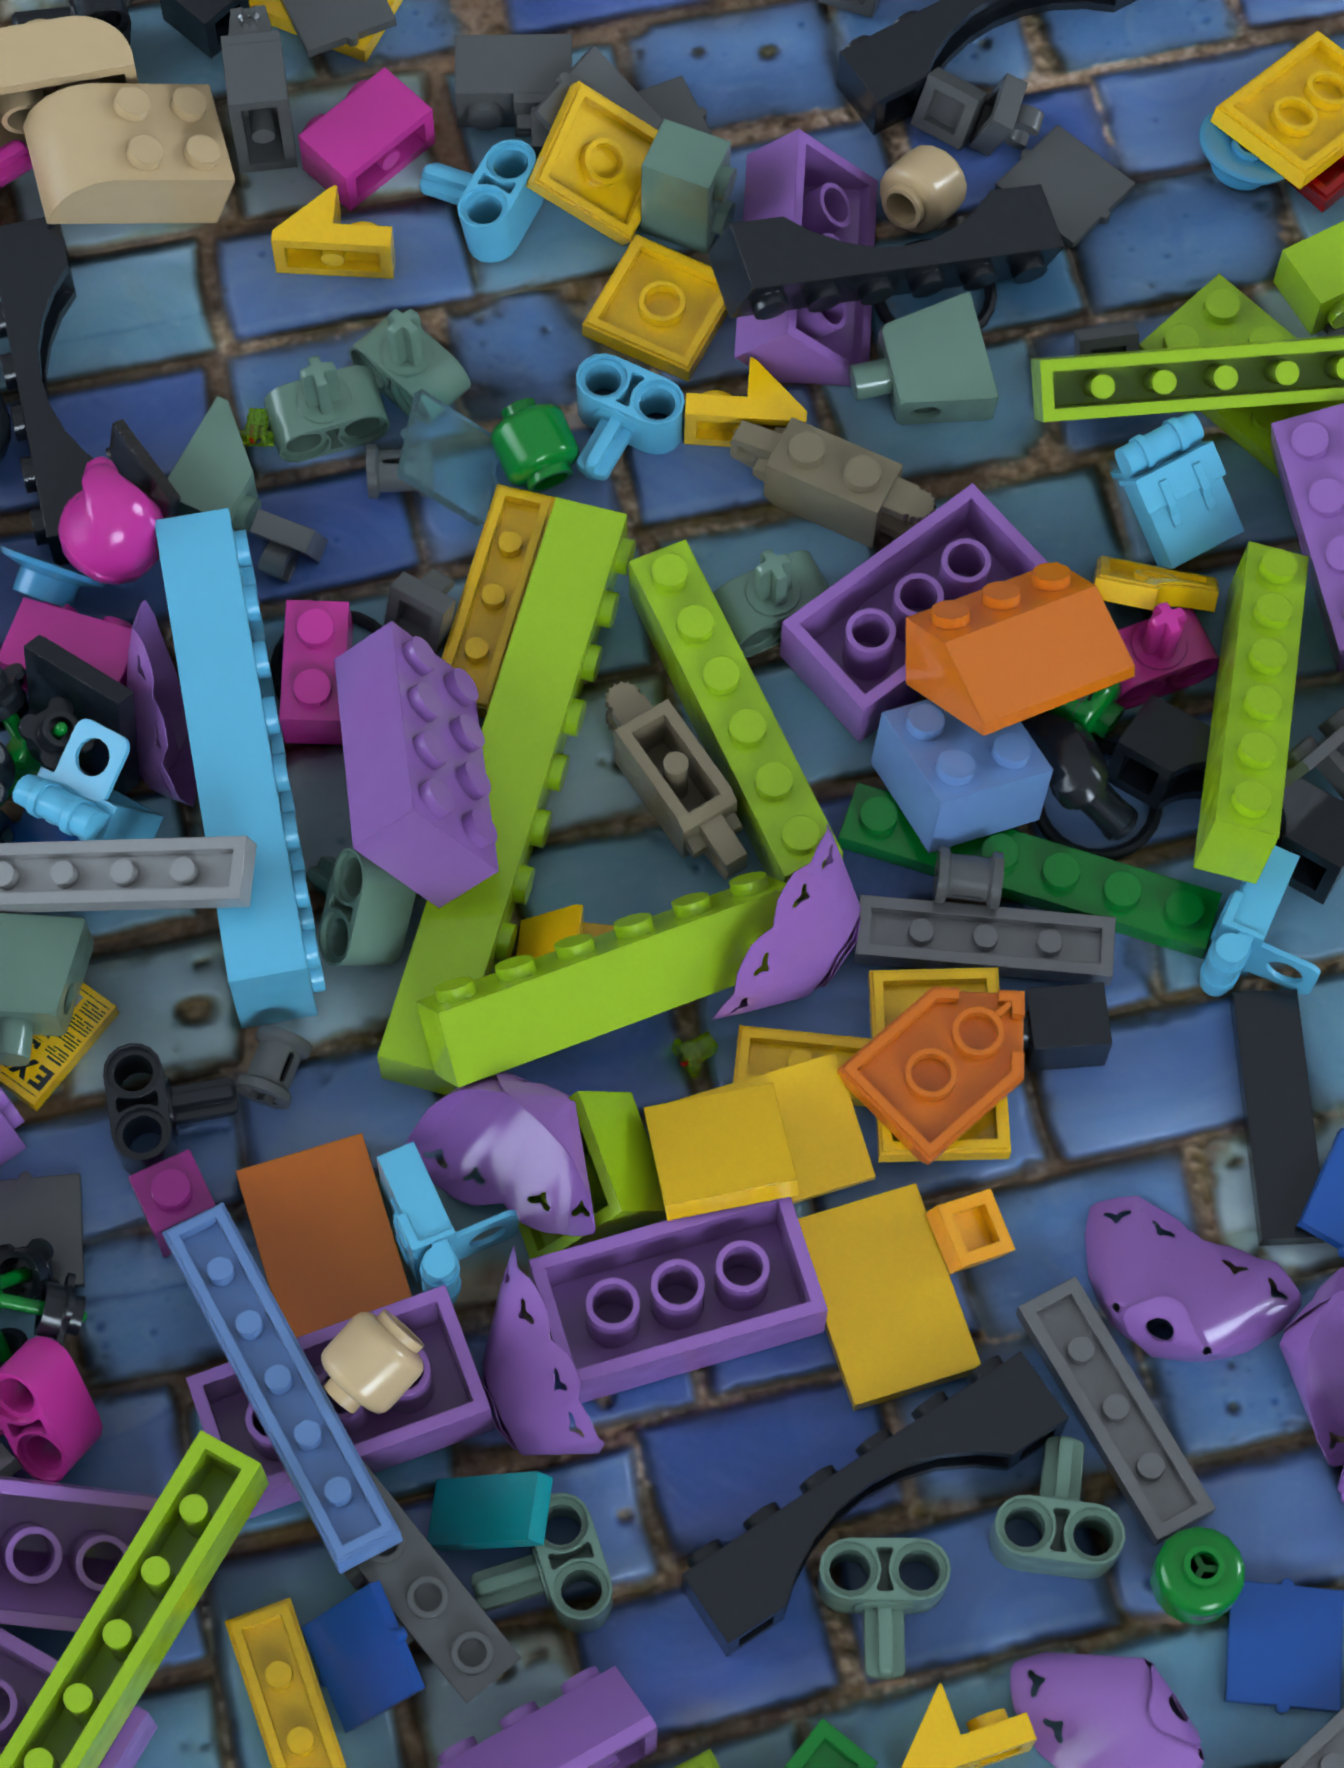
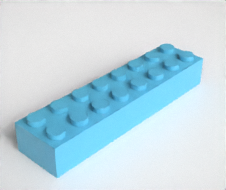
M229 508L158 519L155 524L204 834L205 837L248 836L257 844L250 907L216 908L228 983L241 1029L316 1016L318 1013L314 993L326 991V985L316 939L313 909L305 875L306 868L297 828L295 804L287 770L285 746L277 712V700L269 665L268 648L259 607L258 589L246 529L234 531Z

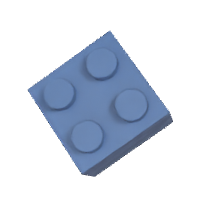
M929 699L882 712L871 759L872 766L928 853L937 851L939 845L951 847L1040 820L1053 773V768L1021 722L983 736Z

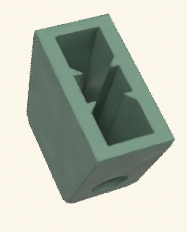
M971 292L959 294L884 324L880 327L876 346L879 359L849 365L850 383L856 401L888 394L896 423L906 425L993 419L999 395Z
M0 913V1065L12 1067L26 1066L30 1063L33 1035L62 1036L68 1031L94 946V940L85 917Z

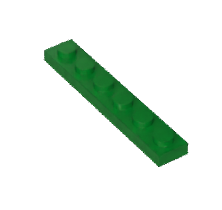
M857 782L839 834L838 843L840 847L934 876L937 851L928 853L890 792ZM1007 829L949 847L951 853L990 857L993 851L1003 852L1004 878L1002 898L1044 911L1116 917V933L1201 959L1206 950L1222 896L1220 892L1013 829Z

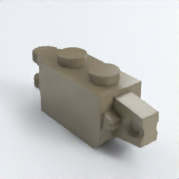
M791 417L786 428L776 426L774 431L742 420L731 439V457L753 468L752 475L764 482L763 495L774 506L868 547H874L881 532L898 538L936 510L935 497L931 496V492H926V489L921 490L918 485L901 478L903 464Z
M620 681L619 684L613 683V687L608 688V693L605 694V707L608 708L606 710V724H608V730H612V736L614 737L615 763L681 857L685 858L691 854L695 859L704 853L725 881L746 869L748 854L735 835L743 830V825L737 817V799L727 780L669 699L653 707L644 694H640V688H636L635 683L629 684V681L626 683Z

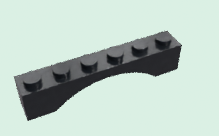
M940 0L920 11L913 10L903 14L894 24L871 36L862 35L852 40L839 52L837 87L871 133L875 135L912 116L928 74L937 67L944 70L946 65L968 44L993 28L1024 16L1053 10L1088 9L1116 12L1137 0Z
M1037 184L991 190L968 218L956 228L934 239L906 246L872 247L841 242L810 231L785 217H775L729 223L707 255L729 317L736 318L754 315L757 320H767L777 317L787 310L808 308L809 312L817 313L829 310L844 302L860 300L862 305H873L885 301L891 296L912 293V296L915 298H924L936 294L945 288L963 286L966 291H974L984 288L993 282L1013 279L1016 284H1024L1042 277L1048 270L1047 266L1065 246L1042 185Z
M45 217L0 226V339L8 338L11 349L10 353L0 354L7 389L18 388L21 404L10 405V411L17 441L28 440L31 455L20 457V464L27 493L38 492L41 508L30 510L37 546L49 544L54 563L66 565L71 563L62 551L58 534L59 520L67 502L76 493L83 490L82 475L84 474L87 462L94 458L88 455L65 431L49 404L47 374L51 347L63 317L77 296L61 224H47Z
M1021 1351L1003 1362L999 1355L986 1360L966 1377L970 1384L969 1386L950 1398L947 1397L944 1391L928 1398L911 1413L915 1420L894 1435L889 1428L875 1433L855 1450L859 1456L858 1459L838 1472L833 1465L820 1469L800 1485L799 1489L803 1495L783 1508H780L777 1502H772L762 1507L743 1523V1527L746 1530L745 1533L725 1546L720 1539L713 1540L698 1549L686 1560L685 1563L689 1570L682 1574L681 1589L726 1657L784 1619L794 1585L811 1553L833 1526L864 1500L898 1482L935 1471L967 1468L1007 1471L1044 1447L1047 1438L1059 1437L1062 1434L1069 1417Z

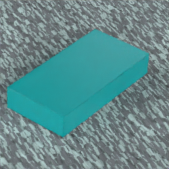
M538 1471L436 1479L427 1541L434 1549L441 1552L544 1546L553 1477Z

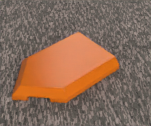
M932 986L839 1067L837 1073L845 1086L919 1161L930 1165L1023 1082L1025 991L998 990V993L959 991V988Z

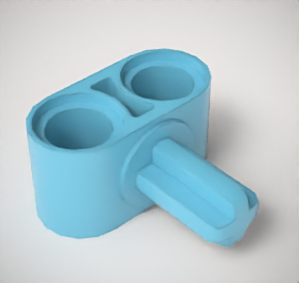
M516 139L500 141L493 145L473 174L438 162L426 164L422 170V178L419 184V188L424 195L458 205V215L468 251L477 260L487 263L503 261L513 254L544 200L542 196L526 187L537 161L535 151L528 143Z
M607 353L594 354L586 358L579 365L576 373L578 416L584 424L594 429L576 461L577 469L585 474L587 479L594 482L608 479L627 445L645 453L659 455L674 450L681 443L684 435L685 401L684 394L677 384L627 360ZM599 389L612 390L614 393L601 396L593 392ZM662 413L668 417L655 420L648 418L647 415Z

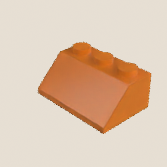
M1058 562L1039 564L1027 573L1005 581L988 583L981 590L954 600L937 602L930 609L906 617V685L983 736L1135 677L1133 660L1097 586L1071 571L1066 565Z

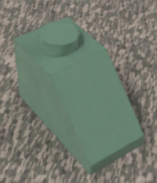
M217 396L159 491V496L165 518L229 508L234 531L246 529L248 533L258 509H261V500L258 499L253 470L229 402Z

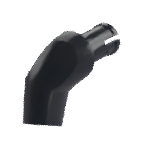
M1047 711L1021 721L1053 768L1049 786L1052 794L1061 806L1069 810L1080 809L1102 831V834L1108 840L1112 838L1119 840L1125 837L1136 825L1138 812L1108 783L1107 763L1097 742L1089 731L1076 722Z

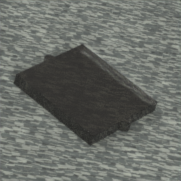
M121 419L112 423L110 447L106 448L108 459L113 461L122 476L146 493L161 509L163 519L178 516L181 496L125 421Z

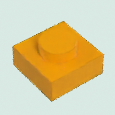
M991 1188L937 1205L925 1213L949 1274L1004 1257L1016 1250Z

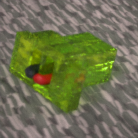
M249 408L245 430L238 429L243 444L267 447V445L274 446L275 444L272 431H267L268 417L265 409Z
M706 1031L692 1041L687 1040L684 1043L677 1038L673 1041L671 1050L677 1056V1061L680 1062V1065L685 1067L694 1079L699 1076L701 1070L700 1063L717 1053L719 1045L710 1033Z

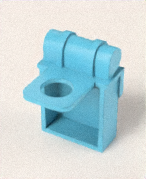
M1190 411L1178 418L1171 417L1163 421L1162 426L1145 435L1138 434L1129 439V443L1115 450V458L1119 467L1110 472L1113 479H1120L1118 480L1119 485L1123 486L1157 566L1174 569L1245 531L1222 478L1226 475V471L1214 442L1201 440L1204 438L1202 424L1197 416Z
M82 719L76 724L55 771L41 766L37 776L31 774L23 776L17 782L12 797L13 801L25 808L28 814L37 819L44 818L46 822L58 826L63 833L69 836H77L82 841L154 838L164 818L163 815L113 789L129 755L130 743L124 736L90 719ZM101 739L109 749L110 758L108 765L99 775L88 776L81 770L78 757L80 750L89 740Z
M1275 845L1257 883L1242 881L1239 890H1235L1234 893L1229 895L1211 934L1210 940L1212 942L1204 958L1205 961L1200 968L1199 983L1206 994L1214 997L1226 994L1228 990L1234 987L1239 976L1246 977L1248 972L1289 990L1297 989L1299 994L1307 995L1312 991L1321 973L1320 969L1306 960L1263 942L1300 858L1299 855ZM1269 962L1287 964L1295 968L1302 977L1292 978L1275 971L1269 965Z
M413 1141L377 1156L381 1190L392 1212L393 1226L396 1230V1243L416 1284L421 1282L423 1292L446 1285L451 1302L454 1304L462 1287L459 1260L515 1236L519 1232V1218L515 1210H507L455 1232ZM503 1226L499 1231L487 1238L472 1241L477 1235L488 1229Z

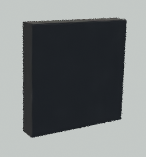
M36 636L24 645L30 714L37 715L47 709V704L52 698L63 697L73 704V714L78 721L82 719L94 720L127 738L130 743V752L113 789L121 794H127L139 784L134 691L46 637ZM95 739L94 746L89 752L79 753L80 767L93 776L99 775L105 770L110 758L109 749L101 739Z

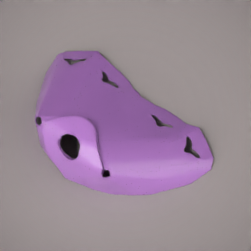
M143 600L140 603L131 630L126 687L134 691L139 776L147 783L150 789L193 807L198 791L181 686L155 614L147 601Z
M828 824L827 831L818 844L811 862L795 871L781 892L777 901L773 927L761 935L746 953L737 973L734 994L722 1005L711 1020L810 996L815 989L825 987L832 980L857 943L861 922L859 915L862 909ZM826 859L825 865H824V867L822 868V864H823L824 860ZM806 884L809 898L801 901L793 908L794 902L802 894V886ZM768 952V971L760 972L754 976V972L762 966L765 953Z
M503 1071L457 1088L426 1110L409 1135L407 1144L414 1141L433 1184L443 1189L451 1197L474 1206L504 1203L508 1210L516 1211L521 1223L542 1232L572 1236L595 1234L596 1228L576 1103L567 1097L570 1095L546 1084L532 1083ZM442 1149L447 1168H442L435 1158L425 1157L424 1152ZM477 1167L485 1183L481 1185L475 1179L464 1181V1176L470 1174ZM545 1192L550 1210L546 1211L541 1203H530L528 1197L537 1196ZM581 1200L586 1210L590 1213L589 1217L585 1216L584 1213H580L577 1216L572 1215V1211L579 1206Z
M1137 1195L1100 1201L1089 1209L1085 1229L1088 1277L1098 1303L1110 1324L1127 1339L1139 1345L1151 1357L1184 1362H1208L1243 1354L1284 1330L1301 1307V1293L1277 1262L1259 1259L1231 1246L1204 1241L1198 1235L1189 1231L1179 1220ZM1124 1211H1131L1130 1214L1121 1218L1118 1223H1114L1112 1219L1104 1216L1105 1213L1118 1215ZM1152 1221L1157 1222L1162 1230L1173 1233L1175 1237L1159 1236ZM1222 1260L1232 1263L1235 1267H1245L1248 1270L1233 1274L1231 1269ZM1269 1278L1274 1281L1277 1290L1286 1295L1287 1300L1271 1296ZM1114 1303H1117L1120 1306L1118 1312H1116L1112 1308V1305ZM1155 1318L1167 1320L1173 1327V1337L1169 1340H1163L1153 1336L1147 1330V1322ZM1206 1347H1210L1212 1353L1204 1354L1203 1350Z
M513 1246L500 1284L482 1360L484 1374L481 1383L495 1415L494 1417L492 1414L494 1427L514 1450H518L524 1456L600 1453L604 1442L597 1436L590 1417L579 1400L581 1379L570 1355L555 1341L550 1339V1319L547 1306L533 1281L518 1268L515 1246ZM522 1299H524L526 1312L529 1313L534 1320L533 1324H531L523 1317V1313L521 1310ZM555 1368L558 1370L560 1382L564 1383L567 1387L566 1391L562 1389L554 1390ZM569 1412L572 1413L575 1425L582 1431L584 1437L574 1431H570Z
M1342 1267L1316 1290L1312 1301L1285 1328L1283 1338L1279 1343L1317 1441L1329 1465L1335 1467L1344 1465V1443L1336 1442L1333 1449L1329 1448V1432L1344 1437V1267Z
M1043 1652L1017 1660L1011 1667L1010 1690L1014 1710L1017 1715L1027 1712L1037 1738L1033 1746L1055 1768H1202L1205 1758L1200 1745L1202 1742L1199 1731L1154 1664L1146 1658ZM1029 1670H1032L1037 1676L1045 1678L1035 1697L1031 1696L1033 1681L1028 1676ZM1044 1719L1056 1722L1063 1721L1062 1743L1056 1740L1054 1729L1045 1725Z

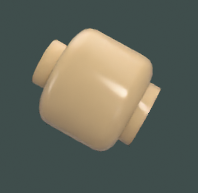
M920 145L909 150L887 169L880 181L879 194L883 211L895 226L913 233H927L938 228L959 209L966 198L967 184L963 170L949 153L933 145Z
M384 1309L378 1316L370 1312H360L348 1322L321 1354L322 1365L331 1377L323 1387L339 1405L352 1414L361 1406L374 1413H385L392 1408L421 1376L424 1364L418 1352L424 1347V1344L402 1321L389 1311Z

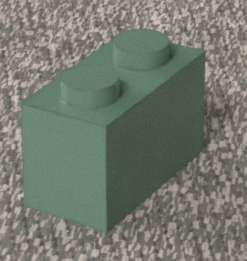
M664 118L642 163L641 232L707 255L716 234L721 235L729 223L732 222L736 204L729 200L737 176V169L730 167L731 141Z

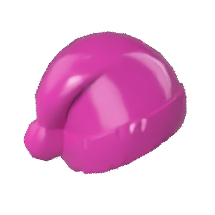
M103 456L96 457L86 464L84 474L82 475L83 490L76 493L63 508L58 526L62 551L74 568L94 581L112 585L132 583L147 573L160 558L155 524L156 520L163 519L162 512L146 493L142 492L118 472L112 460Z

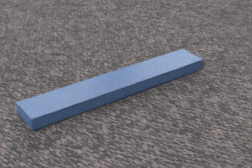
M222 1202L163 1231V1237L338 1572L341 1574L403 1542L401 1531L224 1203Z

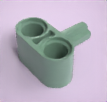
M397 309L391 311L386 318L349 348V355L353 364L370 368L375 375L379 391L411 420L421 426L428 425L470 389L471 386L469 377L458 360L421 328L420 316L412 309L404 313Z
M312 356L307 359L309 366L300 370V380L276 387L264 398L265 411L278 453L283 460L299 463L369 444L384 436L390 427L375 375L366 366L354 365L336 369L333 362H321L319 356Z
M769 549L760 554V565L754 570L721 585L713 594L745 658H748L780 644L782 622L827 590L829 585L809 551L799 550L776 556L772 549Z
M353 848L342 850L336 859L331 856L321 857L317 866L309 867L307 878L314 884L315 890L326 898L318 936L319 948L325 961L332 966H389L395 964L400 958L404 947L416 892Z
M1068 1436L1047 1438L1044 1443L1040 1496L1017 1495L1006 1500L998 1509L989 1534V1546L995 1559L1004 1567L1038 1574L1077 1579H1096L1106 1574L1116 1562L1126 1538L1124 1525L1120 1517L1109 1507L1080 1501L1085 1452L1082 1441ZM1014 1519L1029 1521L1036 1527L1040 1542L1031 1547L1015 1545L1005 1533V1524ZM1081 1528L1097 1530L1104 1536L1108 1551L1099 1556L1083 1553L1075 1544L1073 1533Z
M564 1492L553 1493L550 1496L547 1523L556 1517L570 1518L580 1527L579 1535L575 1540L563 1545L551 1543L545 1538L544 1546H530L531 1555L475 1572L471 1576L473 1593L476 1602L485 1612L544 1594L547 1603L551 1605L558 1623L564 1628L579 1634L593 1632L604 1625L610 1617L613 1607V1591L609 1570L591 1514L585 1503L575 1495ZM580 1581L592 1583L601 1593L600 1600L594 1607L588 1610L579 1611L572 1609L565 1604L562 1598L568 1586Z
M850 1537L839 1539L827 1547L821 1556L816 1580L818 1595L826 1606L836 1612L863 1615L864 1672L867 1677L878 1680H891L904 1676L906 1672L905 1615L928 1612L938 1605L948 1585L951 1566L949 1558L942 1547L932 1540L923 1538ZM841 1562L856 1563L866 1573L867 1582L856 1590L842 1589L831 1579V1568ZM906 1563H923L934 1573L936 1583L927 1590H913L903 1583L900 1578L899 1569Z

